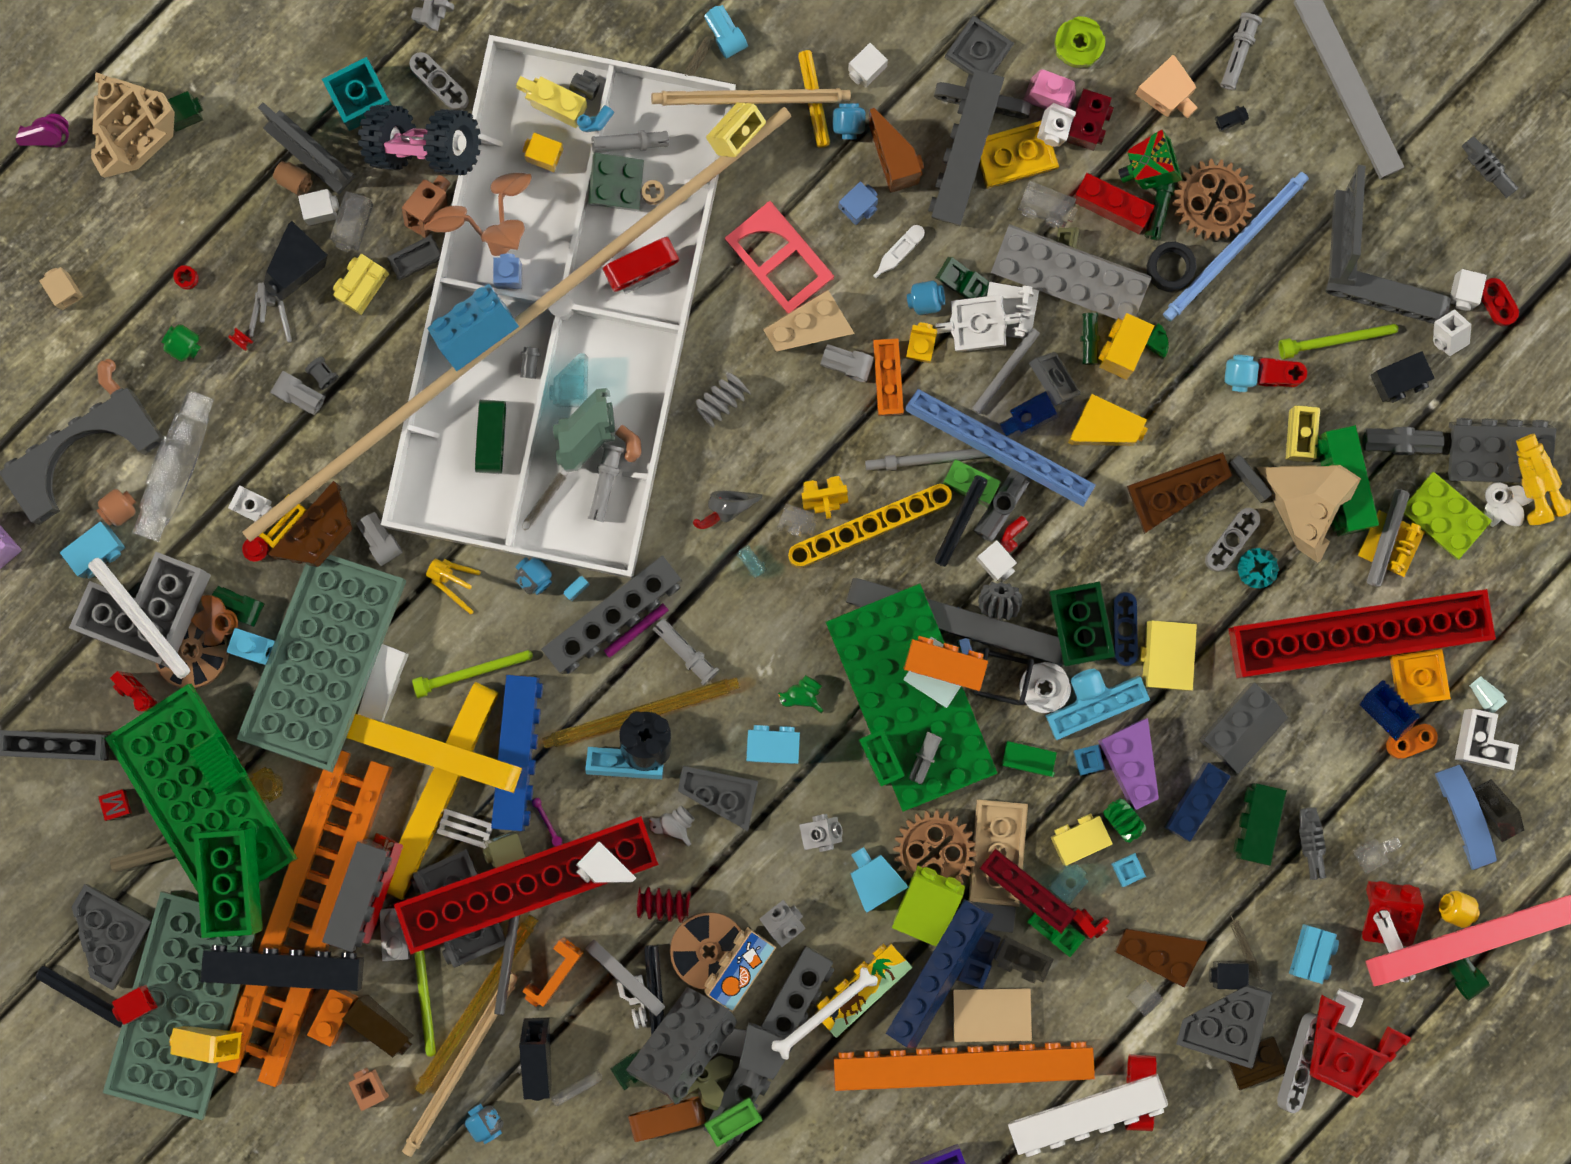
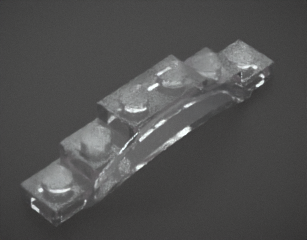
M191 390L187 391L179 414L175 413L167 436H163L145 483L148 485L139 505L141 511L132 533L159 542L164 527L169 524L194 471L209 421L208 414L214 402L213 399Z

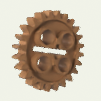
M1210 159L1207 166H1205L1203 161H1200L1198 169L1192 165L1189 168L1190 174L1186 172L1182 174L1181 177L1184 181L1176 183V186L1181 190L1174 191V196L1179 199L1174 200L1172 205L1180 207L1174 213L1175 216H1183L1179 224H1189L1186 232L1195 229L1196 238L1200 233H1204L1205 241L1209 239L1210 235H1213L1214 240L1218 241L1220 234L1225 239H1228L1230 236L1229 231L1236 235L1239 232L1237 226L1241 228L1246 226L1244 219L1249 220L1252 217L1248 211L1253 210L1255 207L1249 201L1255 198V194L1248 193L1253 188V185H1245L1248 175L1240 177L1241 168L1234 172L1232 170V162L1226 168L1223 167V159L1217 165H1214L1213 159ZM1202 180H1211L1213 188L1204 187ZM1222 180L1224 185L1216 199V203L1211 209L1208 219L1204 220L1203 216L1211 203V197ZM1230 189L1234 191L1236 199L1227 198L1225 190ZM1199 201L1203 206V210L1197 211L1193 209L1191 202ZM1214 212H1222L1226 220L1223 222L1216 220Z
M936 809L934 816H931L930 812L925 810L924 818L916 813L915 823L907 819L906 823L909 828L901 826L899 829L904 836L895 837V840L901 843V845L894 846L893 848L894 851L900 852V855H897L894 861L902 862L897 870H906L903 879L906 880L913 877L918 862L930 853V846L936 848L948 836H952L953 839L940 849V856L934 854L921 867L924 868L931 863H936L941 868V873L938 875L946 878H955L962 884L964 880L961 874L969 876L971 873L966 866L974 867L975 862L969 859V857L977 855L976 851L970 850L971 847L976 845V841H968L973 832L963 831L967 823L958 825L959 816L950 820L949 811L942 817L940 816L939 809ZM932 827L940 828L943 832L942 838L933 839L929 834V829ZM919 844L923 847L924 853L921 856H915L911 853L910 846ZM950 846L957 847L960 851V856L954 859L950 858L946 853V849Z

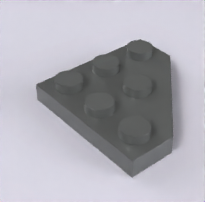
M84 884L72 905V911L80 932L78 934L89 965L87 968L90 978L114 990L149 931L152 920L96 888Z
M1246 985L1185 1017L1182 1020L1176 1045L1252 1069L1273 992Z

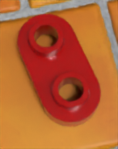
M1498 278L1487 279L1481 300L1494 323L1499 326H1509L1519 316L1518 306L1502 280ZM1488 288L1494 290V296L1488 294ZM1501 310H1504L1507 313L1506 318L1501 317Z

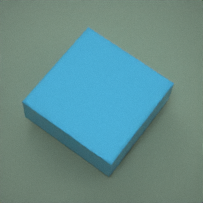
M580 576L563 594L572 602L590 584L583 576Z
M1135 853L1111 863L1121 887L1146 877Z

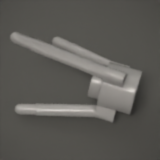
M264 282L258 283V289L255 292V303L248 336H253L260 305V322L264 323L266 306H274L277 301L286 339L290 343L292 338L284 303L277 296L271 295L266 290Z

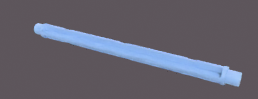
M1300 172L1295 178H1291L1290 182L1204 269L1192 284L1168 305L1169 308L1163 313V316L1170 322L1177 315L1179 316L1190 302L1299 190L1303 189V185L1309 180L1308 176Z

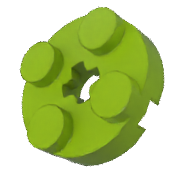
M1078 16L1064 22L1059 27L1055 37L1056 56L1065 64L1074 68L1091 67L1101 57L1105 48V36L1099 24L1088 17ZM1079 37H1083V42L1087 45L1078 48L1073 43V39L1078 40Z

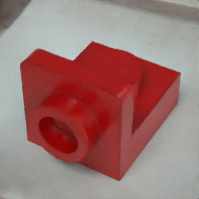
M1077 907L1072 909L1077 913L1073 921L1090 939L1094 936L1099 938L1108 930L1106 925L1110 921L1106 917H1102L1097 923L1092 925L1091 922L1094 919L1086 909L1083 908L1081 911Z

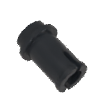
M1235 106V110L1215 117V123L1220 132L1237 124L1244 125L1245 121L1249 120L1244 106Z

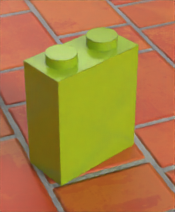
M917 866L895 915L892 928L937 946L957 911L964 894L965 885H962L955 878H946L938 875L931 868Z

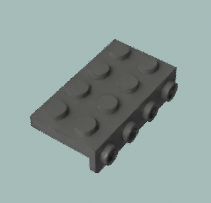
M1457 418L1456 422H1449V428L1452 431L1448 480L1522 482L1518 463L1519 456L1516 453L1519 450L1516 440L1529 434H1535L1538 443L1543 444L1544 450L1550 457L1553 466L1556 427L1548 425L1546 420H1532V424H1523V420L1507 419V423H1497V419L1485 418L1482 419V423H1474L1470 418Z
M468 849L420 871L414 872V879L411 882L417 894H424L475 876L478 872ZM497 923L444 942L445 950L442 953L447 964H452L456 968L504 946L506 935L501 924Z
M687 987L626 1071L631 1076L666 1095L671 1102L678 1104L688 1094L690 1087L703 1073L711 1058L717 1054L727 1036L733 1032L737 1020L728 1008Z

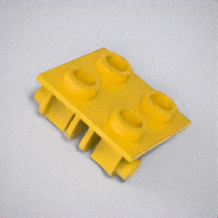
M1378 510L1379 526L1369 530L1359 551V557L1370 562L1373 561L1387 513ZM1401 521L1387 570L1405 577L1425 531L1420 529L1421 526L1415 523L1410 525Z

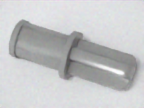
M930 732L926 733L927 735L919 753L916 752L917 758L909 774V779L919 784L923 783L931 762H935L933 757L940 741H942L941 737Z

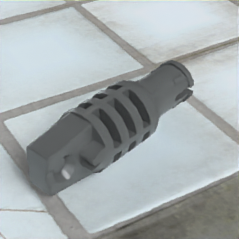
M1473 136L1462 145L1470 163L1476 167L1475 169L1484 176L1487 182H1493L1505 198H1508L1519 188L1504 172L1506 170L1505 166L1500 163V160L1495 157V154L1485 144L1482 145Z
M1315 807L1300 809L1299 832L1304 857L1308 859L1310 880L1318 879L1316 869H1318L1320 879L1327 878L1323 861L1326 847L1323 827L1321 826L1317 809Z

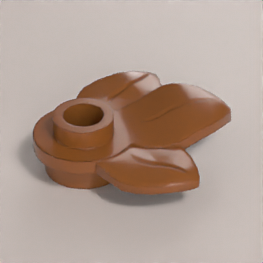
M205 595L201 597L204 610L197 613L191 619V622L198 629L206 632L204 635V645L216 646L222 643L226 635L232 634L234 629L238 627V619L234 612L225 608L221 599L213 595ZM225 618L228 620V626L225 624Z

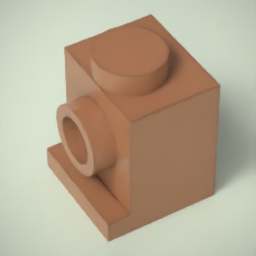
M364 1068L353 1074L355 1079L349 1082V1086L361 1111L389 1097L376 1069L369 1072L368 1068ZM366 1082L372 1083V1091L366 1090Z

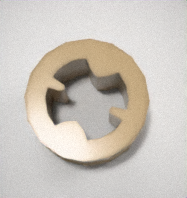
M656 180L647 181L642 187L644 201L650 205L661 203L665 196L663 185ZM650 187H655L656 191H660V194H656L657 198H651L650 194H646L647 191L650 192Z

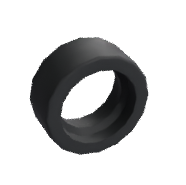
M1176 241L1165 242L1159 245L1150 255L1146 265L1147 275L1151 276V283L1158 289L1166 292L1178 291L1184 288L1194 277L1197 268L1196 258L1192 250L1185 244ZM1174 252L1183 257L1186 263V271L1182 278L1176 281H1168L1159 275L1157 262L1165 253Z

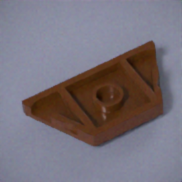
M333 481L268 554L276 560L286 559L292 563H306L309 566L319 567L352 530L350 519L347 517L346 504L341 498V486Z

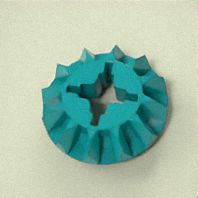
M1254 548L1241 556L1238 562V574L1247 586L1257 589L1265 588L1276 580L1279 571L1277 558L1270 551ZM1255 561L1259 564H1268L1262 569V575L1259 572L1249 573L1255 567Z

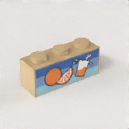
M747 927L745 932L741 930L733 942L736 945L730 953L727 951L719 962L720 969L716 974L712 973L704 985L706 987V995L728 1008L732 1013L776 949L773 943Z

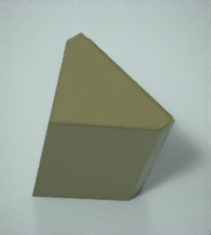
M1077 227L1059 228L1056 242L1077 249L1080 229Z

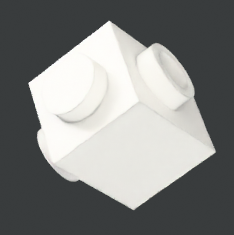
M1454 309L1434 322L1433 342L1435 346L1449 356L1453 355L1470 344L1472 324Z

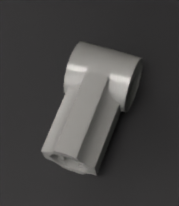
M827 344L820 365L844 373L850 379L866 382L874 357L863 352H850Z
M282 371L270 392L289 404L293 403L313 415L320 410L325 399L324 395L302 384V381L285 371Z
M375 512L366 515L356 523L369 543L372 555L380 566L403 553L392 534L389 535L386 528L381 526V520Z

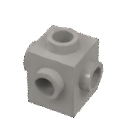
M827 814L812 817L813 822L799 825L804 850L819 848V852L834 849V844L843 842V830L837 817L828 818Z
M784 900L760 918V921L781 947L806 929L800 921L803 915L795 905L789 907Z

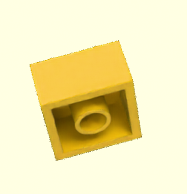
M1128 313L1122 319L1117 318L1108 335L1112 340L1111 342H1106L1098 357L1099 360H1102L1099 368L1127 380L1135 370L1154 325Z

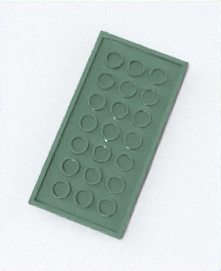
M329 555L319 567L305 564L237 740L333 773L406 580L333 555Z
M164 891L160 892L132 989L133 991L140 986L147 985L158 1008L131 1023L122 1024L104 1086V1094L199 1120L205 1118L219 1069L217 1067L218 1063H207L170 1054V1036L173 1028L182 1026L230 1030L242 985L201 982L203 950L211 949L213 944L227 945V950H237V946L253 947L257 933L244 936L202 938L199 901Z

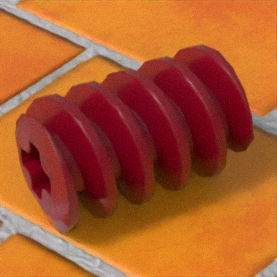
M647 886L644 893H641L639 887L636 909L637 917L642 918L646 912L648 919L651 920L654 914L657 913L658 921H662L665 914H667L668 921L672 922L675 915H677L679 923H683L685 917L687 916L688 918L691 891H688L685 898H682L681 890H677L675 896L672 897L670 889H667L663 896L660 888H657L655 893L652 894L650 887Z

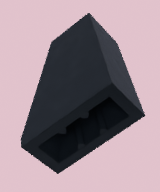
M293 221L288 223L268 266L264 280L266 290L271 295L277 296L281 301L325 268L328 254Z
M524 1018L519 1043L524 1100L532 1099L534 1101L550 1099L552 1086L550 1018Z

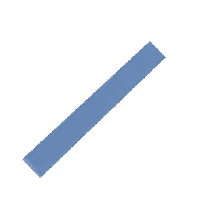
M917 389L906 406L905 411L1082 507H1084L1096 486L1092 482Z

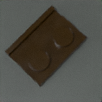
M1274 1036L1260 1040L1252 1069L1227 1061L1238 1090H1243L1277 1077L1286 1071Z

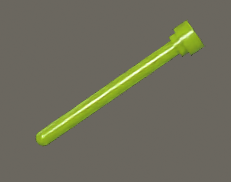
M1390 324L1299 342L1290 338L1282 339L1278 342V348L1282 360L1291 359L1301 351L1396 334L1399 327L1396 324Z
M526 650L432 679L421 676L412 679L413 687L419 699L428 696V693L432 692L434 688L531 660L533 653L530 650Z
M424 950L414 953L425 1052L428 1057H433L436 1054L425 954Z

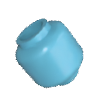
M1233 355V358L1227 361L1224 380L1226 384L1232 386V391L1247 392L1248 387H1254L1257 384L1259 364L1253 360V356Z

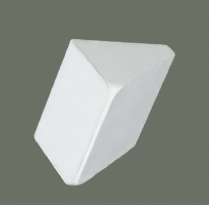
M1339 988L1333 1000L1346 1007L1338 1023L1352 1027L1363 1003V998Z

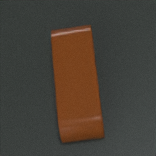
M698 1096L681 1100L678 1104L670 1103L628 1116L634 1142L689 1129L707 1122L702 1102Z

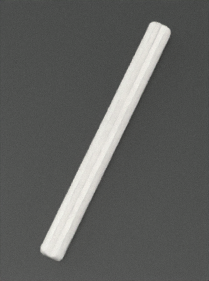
M99 558L93 559L88 564L89 569L173 673L180 679L186 677L190 673V668L105 563Z

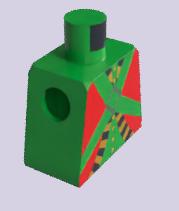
M1163 129L1130 148L1127 152L1130 165L1118 169L1123 183L1135 179L1139 186L1145 190L1182 180L1171 139Z

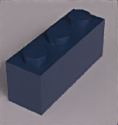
M1203 763L1164 828L1184 841L1191 842L1231 776L1211 763Z

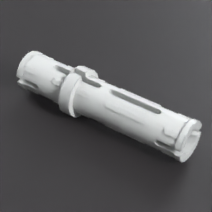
M1385 910L1380 911L1381 919L1379 914L1376 913L1373 919L1378 926L1388 952L1402 949L1403 945L1394 927L1390 913ZM1416 974L1411 975L1410 979L1413 980ZM1408 977L1400 979L1401 982H1409Z

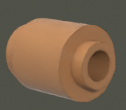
M281 161L273 173V179L277 180V184L298 196L302 193L306 194L313 183L310 173L291 162Z

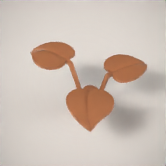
M509 173L496 178L492 182L490 187L492 193L499 194V225H492L483 232L469 215H466V207L449 206L434 213L426 222L424 230L451 232L460 228L467 221L480 235L482 242L488 244L493 256L506 254L510 249L518 250L525 226L519 220L504 221L503 199L505 195L516 196L523 192L530 184L531 174Z

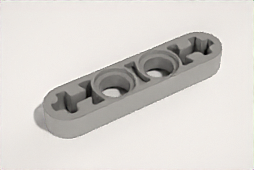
M593 939L586 946L585 950L655 1016L665 1008L644 985L597 941Z
M1307 1013L1301 1019L1277 1098L1278 1106L1290 1113H1296L1301 1109L1311 1079L1309 1074L1318 1017L1314 1013ZM1308 1044V1052L1303 1056V1048ZM1300 1069L1301 1076L1298 1081H1295V1074Z

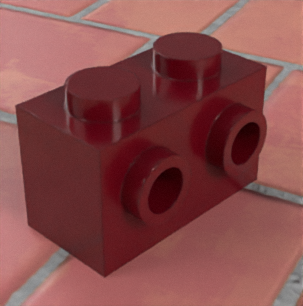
M1083 88L1075 110L1076 114L1072 120L1068 138L1065 142L1094 151L1097 144L1102 145L1106 130H1103L1102 127L1104 121H1110L1114 107L1110 106L1112 97Z

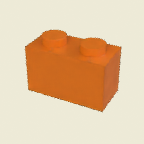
M329 990L307 1036L329 1047L336 1044L346 1024L342 1018L353 1007L359 997L346 990Z

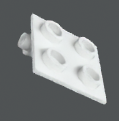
M989 282L987 296L1001 295L1006 315L1021 313L1020 319L1022 323L1007 325L1006 336L1024 339L1033 328L1039 290L1032 289L1033 287L1030 286L1017 287Z

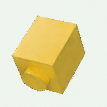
M533 133L532 138H527L522 152L525 153L526 162L555 172L564 149L562 143Z

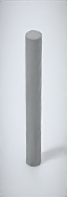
M1034 328L1029 331L972 409L976 413L981 414L1040 335V332Z

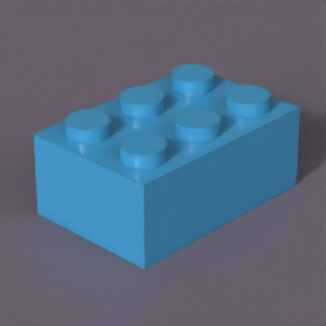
M487 284L484 287L478 288L464 302L456 304L446 315L435 319L427 329L441 353L453 368L458 371L519 326L490 284Z

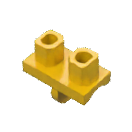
M840 476L827 479L828 488L818 490L817 481L804 482L803 493H801L804 511L814 509L815 514L825 512L826 519H830L831 511L840 509L839 504L849 503L847 486L843 485Z

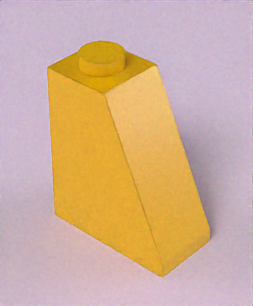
M1091 394L1068 443L1071 445L1133 446L1137 440L1142 442L1148 430L1147 427H1144L1147 419Z
M192 1026L175 1027L170 1036V1054L207 1063L239 1059L242 1032Z

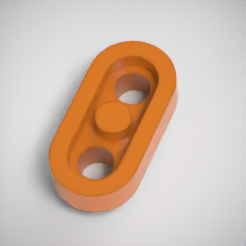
M1419 724L1391 735L1387 740L1386 748L1388 753L1394 758H1407L1435 746L1438 734L1433 726ZM1423 732H1427L1429 735V739L1426 742L1421 738ZM1400 741L1405 743V749L1402 751L1398 748Z

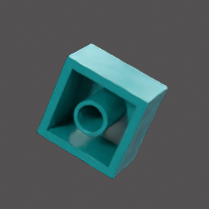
M367 57L322 79L349 131L361 126V119H366L364 113L370 111L371 106L392 105Z

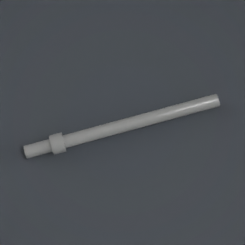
M975 448L902 457L888 455L884 459L865 461L866 471L877 469L891 471L897 470V467L990 456Z

